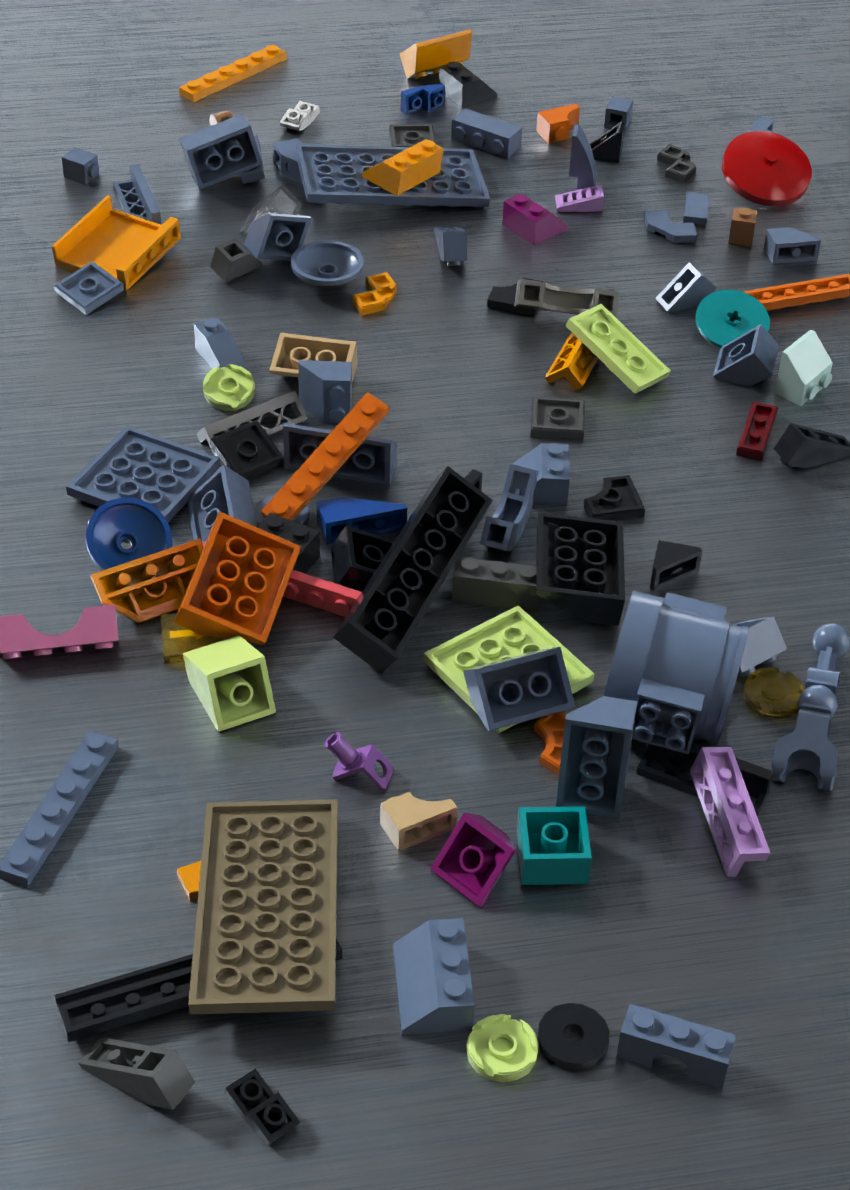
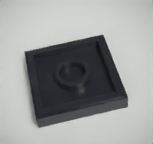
M257 420L210 439V446L223 464L247 480L284 464V456Z

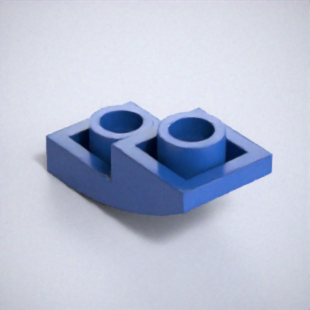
M443 84L425 85L401 91V112L404 114L422 108L426 111H431L445 105V85Z

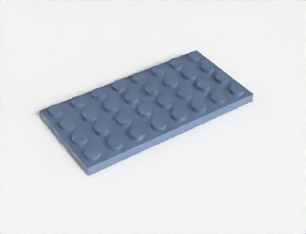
M296 144L295 153L306 200L314 204L358 203L360 205L381 204L385 206L400 204L405 206L426 205L434 207L441 205L479 208L481 206L489 207L490 196L473 149L444 148L440 173L396 196L363 178L362 172L409 147Z

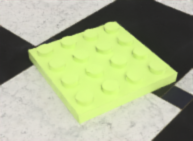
M519 605L425 652L423 662L476 713L477 711L470 701L463 673L467 669L546 648L561 647L572 694L593 683L595 675ZM516 724L495 729V731L499 734Z

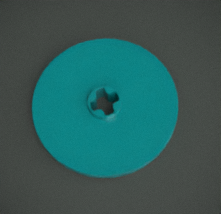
M719 290L710 293L699 303L695 316L696 326L700 334L709 343L718 348L760 324L767 332H769L770 318L765 307L753 296L737 290Z

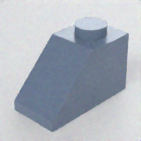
M791 227L771 228L766 230L763 249L772 264L817 261L821 240L816 236Z
M689 262L655 299L667 312L674 313L698 307L702 299L713 293L717 287Z

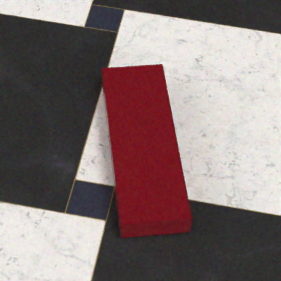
M752 402L736 455L760 461L763 460L778 407Z

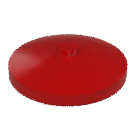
M752 131L737 136L728 144L722 158V172L729 186L741 197L759 205L775 207L797 201L806 192L812 177L811 164L804 151L790 139L772 132Z

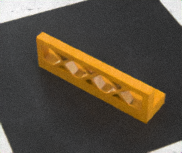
M571 332L546 374L545 379L548 383L565 377L574 390L579 389L586 382L598 357Z

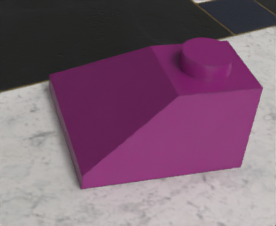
M463 813L430 869L476 905L482 907L517 849L507 834L481 815Z

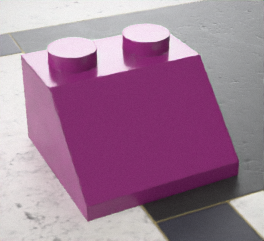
M523 194L515 195L504 201L502 225L533 246L568 230V225Z

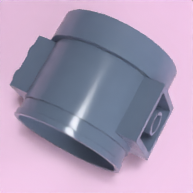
M633 590L604 696L637 701L632 739L689 754L693 740H703L710 742L711 745H718L749 630L747 626L742 625L740 627L724 621L726 607L666 592L664 599Z

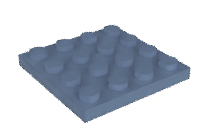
M126 426L66 486L67 495L99 507L117 498L143 500L157 508L166 518L167 522H169L188 502L191 494L220 467V458Z

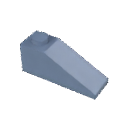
M457 226L434 227L440 259L444 262L447 261L449 266L461 265V261H468L467 231Z
M217 317L194 324L195 349L212 369L218 366L222 368L233 364L241 366L250 372L229 330Z

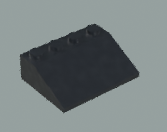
M538 512L536 594L588 622L619 626L625 603L623 522Z

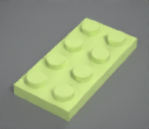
M602 304L569 318L565 325L575 337L590 349L635 394L667 378L671 372Z

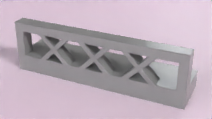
M294 390L204 426L196 435L200 443L208 441L210 446L211 438L255 420L260 424L261 419L266 416L276 418L273 428L269 429L262 426L268 436L283 430L284 423L279 425L280 421L297 425L308 420V417ZM292 405L298 415V418L293 420L283 416L284 409ZM210 446L214 456L218 457L213 448Z

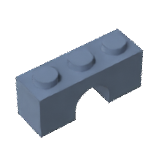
M629 1004L620 1032L616 1057L652 1068L655 1057L661 1055L672 1056L681 1060L687 1066V1079L723 1089L736 1035Z

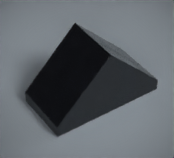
M623 121L590 143L594 160L619 163L625 129Z
M659 540L653 563L650 588L655 591L699 572L702 549L696 546Z

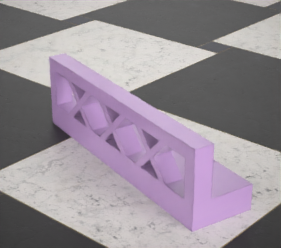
M702 747L690 773L726 876L736 877L745 861H766L770 855V850L732 747Z

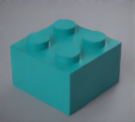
M585 806L519 807L516 834L521 885L589 884L592 856Z

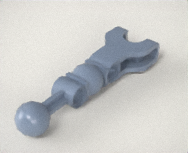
M836 623L824 624L818 627L813 635L814 651L819 655L817 667H809L805 689L798 700L799 713L794 731L791 734L782 736L775 743L771 771H774L772 780L785 782L790 772L796 769H805L817 777L818 789L833 790L837 774L839 751L828 740L831 719L838 708L836 696L840 672L835 671L837 660L844 657L850 648L849 632Z

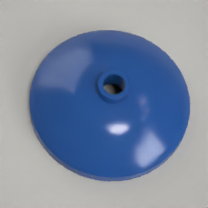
M117 498L104 503L92 514L87 524L85 542L91 559L103 571L172 548V532L166 518L153 505L135 498ZM121 543L129 544L130 549H124Z

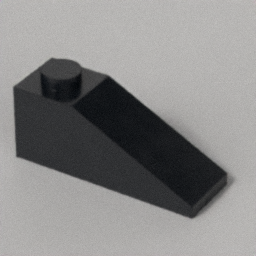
M794 423L789 424L773 448L780 456V461L790 468L796 466L807 469L850 457V442L844 436Z

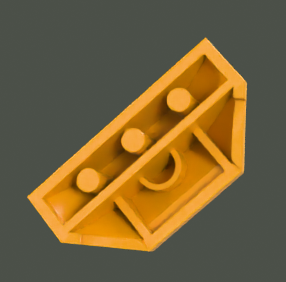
M199 538L91 574L90 577L102 604H115L116 612L139 624L179 610L204 547Z

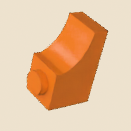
M571 104L538 112L536 131L548 144L567 140L568 132L574 128L575 124L579 125L580 107L577 104Z

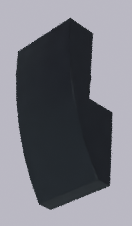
M256 1068L227 1086L224 1090V1095L236 1111L268 1145L300 1124V1121L278 1092L274 1095Z

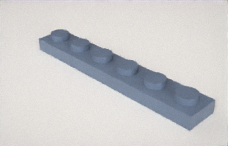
M88 731L1 861V879L26 887L30 885L119 748L117 738Z

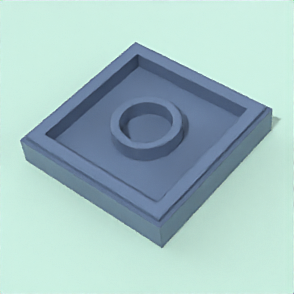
M91 261L54 285V289L57 294L87 315L122 292L124 286L122 282Z

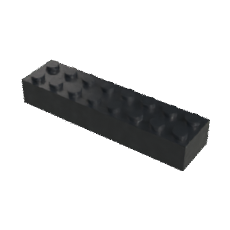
M447 466L425 492L333 638L378 672L383 673L398 659L493 500Z

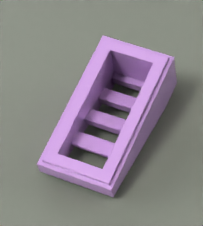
M602 185L555 195L557 212L603 211L604 193Z

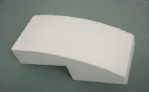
M299 101L294 109L289 108L279 124L286 128L298 131L303 130L320 113L319 106Z

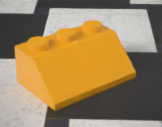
M471 29L419 42L399 53L406 77H415V80L426 77L428 72L433 71V75L439 74L440 66L452 61H458L463 65V62L470 59Z
M425 139L362 172V177L399 196L440 173L444 148L436 145L431 140Z

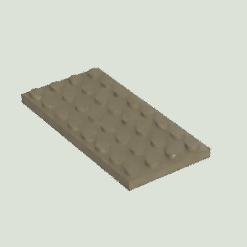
M338 799L212 802L206 804L188 1002L189 1014L335 1010Z

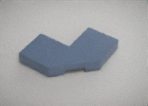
M644 210V221L648 231L654 234L659 232L666 236V240L673 243L697 242L698 235L694 223H671L667 210Z

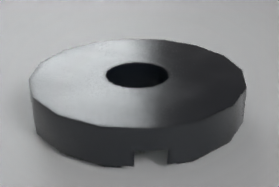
M575 1003L557 1005L547 1011L539 1022V1048L547 1060L549 1057L552 1061L556 1062V1066L565 1070L580 1071L592 1068L603 1055L605 1056L608 1051L610 1031L605 1019L590 1007ZM569 1032H575L581 1035L583 1039L578 1042H571L564 1035Z

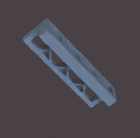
M139 164L130 165L131 180L113 182V188L123 212L161 225V212ZM131 199V200H135L136 202H135V203H132V202H128V201ZM135 211H137V212H140V213H142V214L137 215V214H133V213H134Z

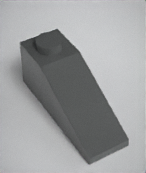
M101 1037L78 1063L83 1070L147 1105L172 1110L183 1100L185 1094L195 1083L176 1050Z

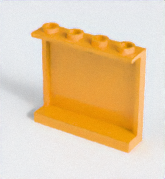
M107 195L52 245L55 266L76 272L93 261L122 282L124 290L128 291L181 239L179 219L170 217L160 225L113 209L111 196Z

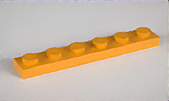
M268 45L260 51L253 52L249 56L237 59L227 66H222L216 71L204 74V76L180 86L179 95L194 103L287 60V52L276 45Z

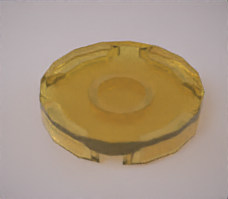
M761 668L747 677V681L744 684L743 697L746 704L754 712L765 717L785 718L799 711L798 700L804 691V686L794 674L788 671L785 674L779 672L778 668Z

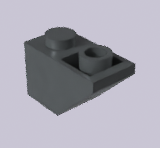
M234 238L215 247L210 267L226 283L262 267L263 263L246 246Z

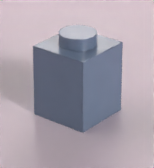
M612 96L606 107L604 128L611 129L623 121L625 123V132L632 119L634 100Z
M75 147L61 157L64 178L86 185L99 175L97 154Z

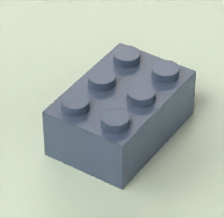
M243 114L179 139L192 178L200 190L263 164L251 125Z

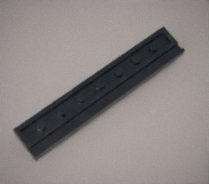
M336 938L337 961L343 958L342 948ZM193 954L54 995L68 1042L188 1006Z

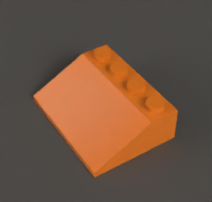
M219 512L210 530L174 624L200 635L224 639L240 635L248 643L265 645L301 546Z

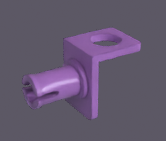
M340 732L333 733L327 738L324 744L325 748L338 759L332 775L334 780L363 771L381 791L387 788L394 767L373 744L354 749ZM375 761L379 762L382 766V778L375 773Z

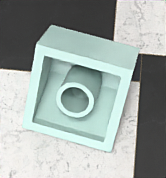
M809 330L785 349L781 356L775 394L799 406H802L809 399H813L832 380L831 369L833 363L815 331Z

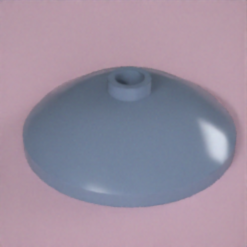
M330 240L316 241L301 246L293 253L291 268L294 274L306 283L321 287H335L347 284L357 278L363 271L364 258L358 249L347 243Z

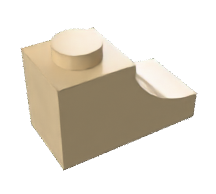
M407 792L400 796L389 798L387 801L382 802L380 806V825L398 851L454 830L457 823V806L451 798L443 801H425Z

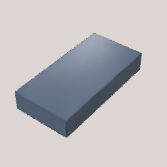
M687 192L683 223L706 226L710 194Z

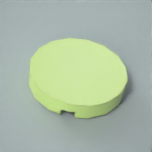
M233 364L222 368L218 366L206 374L203 381V393L207 402L214 408L223 411H236L244 408L252 401L255 395V383L251 373L241 366Z
M505 1014L487 1016L478 1021L473 1026L466 1044L468 1061L473 1069L488 1080L502 1083L517 1081L528 1075L536 1065L539 1050L536 1033L530 1025L521 1019L520 1022L511 1019V1015Z

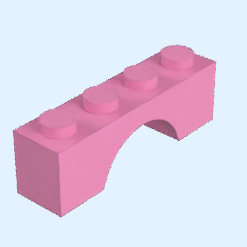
M115 604L85 607L78 623L71 630L59 635H46L38 632L28 623L23 614L0 616V654H3V659L21 658L22 651L33 650L34 656L52 654V648L64 647V653L83 651L82 645L95 644V649L113 648V642L119 641Z

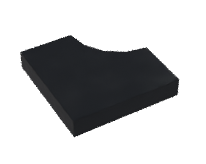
M517 283L506 287L493 286L487 299V307L532 316L537 311L536 309L514 307Z
M630 475L603 478L601 492L584 499V508L588 518L618 521L643 518L645 516V508Z

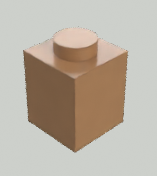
M746 207L734 208L728 244L752 247L757 217L756 210Z

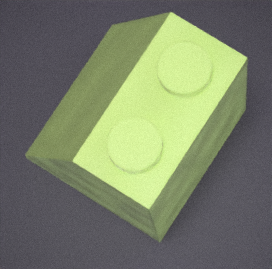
M240 635L183 653L188 680L218 732L276 713L265 656Z

